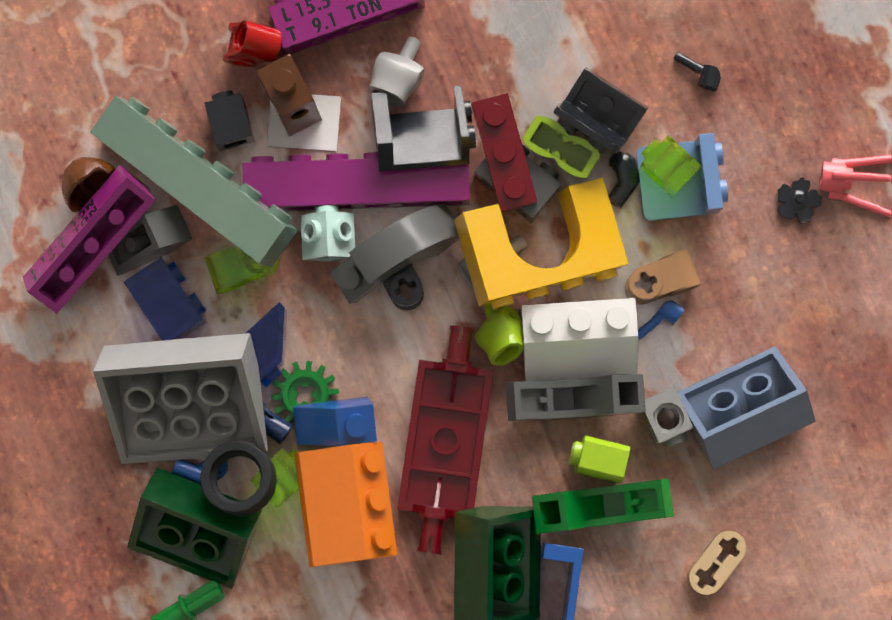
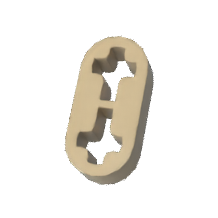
M722 531L712 538L688 572L687 580L689 586L695 592L702 595H710L722 587L746 553V543L743 537L734 531ZM734 538L736 540L734 548L737 550V554L735 556L727 554L719 562L716 558L723 549L719 542L722 539L729 541ZM714 563L717 566L711 575V578L715 581L712 586L705 584L700 588L697 585L700 580L696 575L699 569L707 571Z

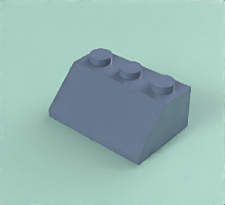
M776 346L678 391L694 427L691 431L713 470L816 422L807 390Z

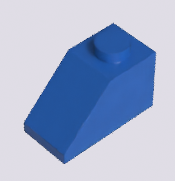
M367 396L293 406L296 441L299 445L345 446L377 441L373 403Z

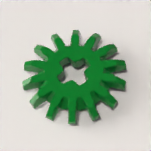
M312 361L306 362L305 370H300L298 362L292 363L294 373L289 374L284 368L280 371L286 378L283 383L274 380L273 386L281 388V393L272 394L271 400L282 401V405L277 407L275 411L278 414L287 410L289 414L285 420L289 423L294 418L293 406L309 404L306 401L299 404L295 400L299 395L296 391L299 385H302L304 388H307L309 385L314 387L315 390L312 396L315 400L311 404L330 401L329 395L339 394L338 388H328V384L335 380L333 374L326 379L321 376L326 368L323 365L319 367L317 372L311 371Z

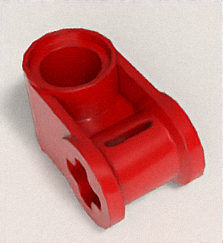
M245 20L238 23H229L228 30L231 32L228 53L223 55L224 62L242 67H255L258 64L275 60L282 40L279 29Z

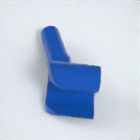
M673 300L664 302L657 313L652 316L653 318L638 329L639 340L658 326L663 319L674 325L683 313V307Z

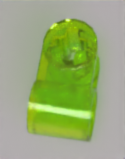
M235 246L214 252L206 256L204 261L216 294H222L272 274L279 267L280 256L272 267L261 266L257 262H253V258Z

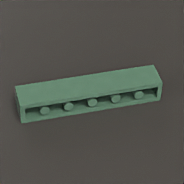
M115 95L90 133L259 264L272 267L298 231L288 223L291 216L274 204L270 208L260 201L263 195L249 184L244 182L240 186L231 178L234 173L222 163L215 161L211 164L203 158L206 151L189 139L184 143L177 138L175 134L178 130L162 118H159L157 122L147 115L150 108L135 97H131L128 101Z

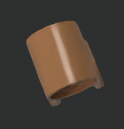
M687 249L667 255L653 263L635 269L626 281L625 292L628 298L636 299V304L643 305L699 287L701 283ZM640 277L644 282L650 281L652 284L648 294H646L644 289L637 290L635 286L639 282Z

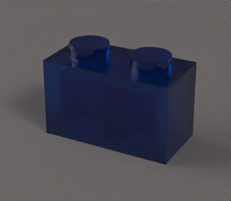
M160 257L125 280L124 284L162 341L183 339L207 323L201 315L207 310L195 292L188 295L181 285L186 278L174 261L167 264Z

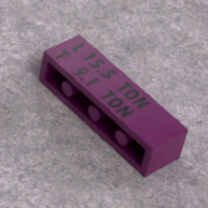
M275 0V5L268 8L275 28L281 32V45L286 56L425 7L424 0Z
M119 165L23 276L27 292L57 314L155 202L149 187L123 166Z

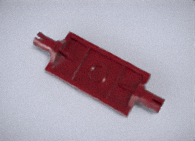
M450 325L449 328L450 334L446 359H442V362L419 360L397 510L417 512L419 517H423L417 551L427 553L429 538L433 537L431 553L440 555L442 554L441 547L445 520L449 521L450 517L455 518V512L474 508L494 373V370L472 367V363L468 361L474 329L464 327L462 342H458L460 326Z

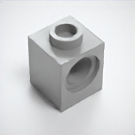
M675 386L645 399L646 412H643L642 416L655 444L665 441L668 448L688 439L685 432L694 427ZM661 409H670L675 413L677 421L673 429L666 430L659 426L657 415Z

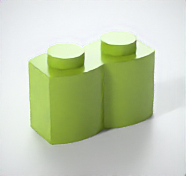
M535 116L522 138L524 143L533 152L548 159H555L564 171L578 178L588 179L602 157L599 151L590 145L589 141L578 136L569 135L558 122L545 116Z
M585 435L582 437L581 442H573L568 464L575 466V474L619 484L622 483L630 446Z

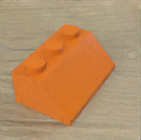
M382 441L294 453L309 567L398 555Z

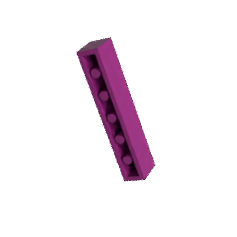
M377 152L364 153V159H349L348 154L334 153L326 155V160H311L310 155L289 156V161L274 162V157L255 156L251 157L250 163H242L243 183L245 182L258 190L263 195L260 201L270 208L274 204L284 211L316 210L317 206L336 205L338 210L430 207L439 204H446V206L470 205L469 164L379 172Z

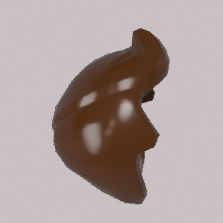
M81 157L73 160L64 170L62 177V195L69 209L72 212H79L116 170L111 163L95 157Z

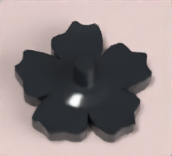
M802 177L798 181H793L791 187L782 184L777 190L778 201L784 203L778 208L782 218L792 220L796 215L799 223L810 222L811 216L815 213L812 208L822 205V196L815 189L808 192L810 188L809 180H805Z

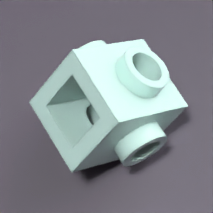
M323 205L316 207V213L301 215L302 260L334 262L348 259L350 257L349 252L355 248L354 213L338 212V206Z

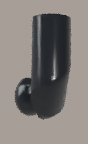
M618 151V153H613L609 159V166L616 172L618 182L608 196L610 203L621 209L638 186L639 178L634 157L629 153Z

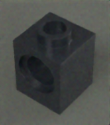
M232 90L219 92L211 96L212 101L204 103L219 152L255 142L241 93L234 94Z

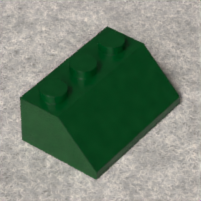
M156 468L140 497L127 548L207 580H215L218 584L233 589L255 535L262 509L255 514L242 517L226 514L208 501L200 484ZM222 493L229 500L240 501Z
M480 506L455 512L454 620L540 619L541 533L536 534L533 506Z

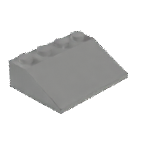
M250 333L103 346L93 373L121 464L207 458L210 452L221 444L236 440L252 443L267 453L268 444L259 366Z

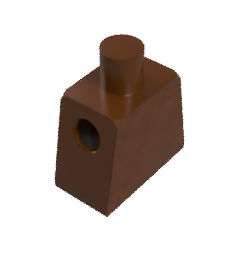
M290 54L256 71L289 137L322 120L316 103ZM306 109L303 113L292 117L294 113Z

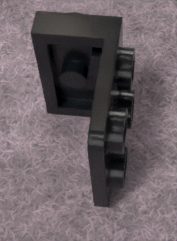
M586 67L565 100L556 106L553 113L559 117L557 122L562 127L572 133L580 130L591 138L589 140L590 145L600 152L608 154L609 151L618 153L626 144L648 110V107Z

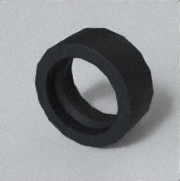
M238 440L223 443L212 450L203 462L200 474L202 491L208 501L224 513L239 517L255 514L267 506L275 493L277 484L275 466L268 455L252 443ZM238 456L253 460L260 469L261 475L260 485L255 494L242 501L227 499L222 495L217 485L218 470L223 463L230 458Z

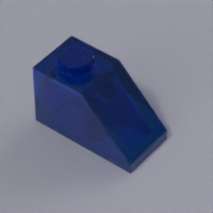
M280 302L246 332L250 333L259 366L260 383L266 388L283 374L279 368L285 364L287 310Z

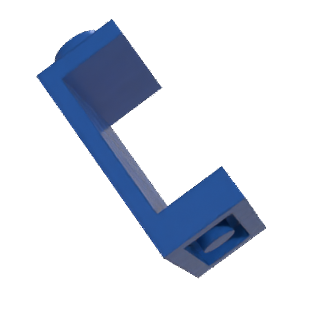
M542 543L540 558L570 562L562 620H574L584 549Z

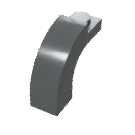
M446 204L434 205L416 211L392 223L350 251V257L331 271L330 274L349 304L357 303L399 270L418 260L438 256L459 240L454 223L455 218Z
M643 374L506 383L508 421L577 419L646 412Z

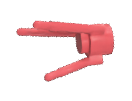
M892 155L854 159L832 158V162L823 161L820 191L828 192V199L841 200L876 214L891 217V210L844 193L843 190H851L852 180L890 182L892 180L890 175L853 172V168L847 167L892 163Z

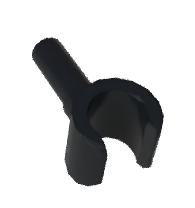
M680 52L676 53L674 56L675 61L695 73L701 74L697 84L699 87L713 92L717 91L721 80L720 71L717 67L702 65Z

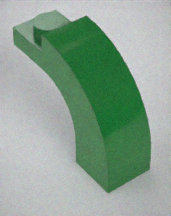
M669 478L532 496L536 534L674 517Z

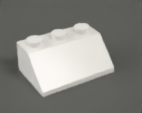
M635 298L521 306L520 316L523 326L525 381L572 380L607 375L638 374V327Z

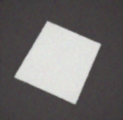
M312 95L322 120L290 137L270 101L267 146L337 151L341 97ZM306 109L294 113L292 117L303 113Z

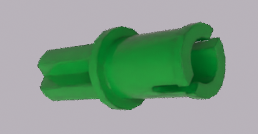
M211 580L186 596L183 594L179 595L178 601L157 614H153L150 619L197 620L198 614L224 599L223 589L218 582Z

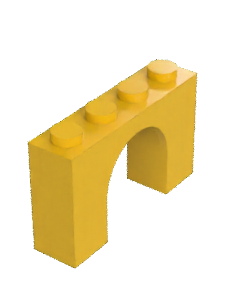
M603 177L568 186L558 193L569 232V249L563 262L555 268L534 267L523 261L515 253L508 238L499 204L463 212L454 219L479 307L491 304L492 309L495 310L514 304V297L526 294L527 300H533L549 295L548 288L561 285L562 291H567L583 286V279L595 276L596 281L601 282L618 276L617 270L629 263Z

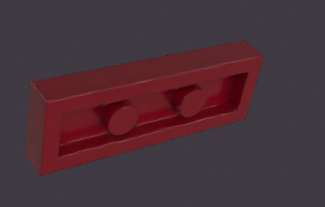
M508 93L472 102L473 114L501 213L537 204V197Z

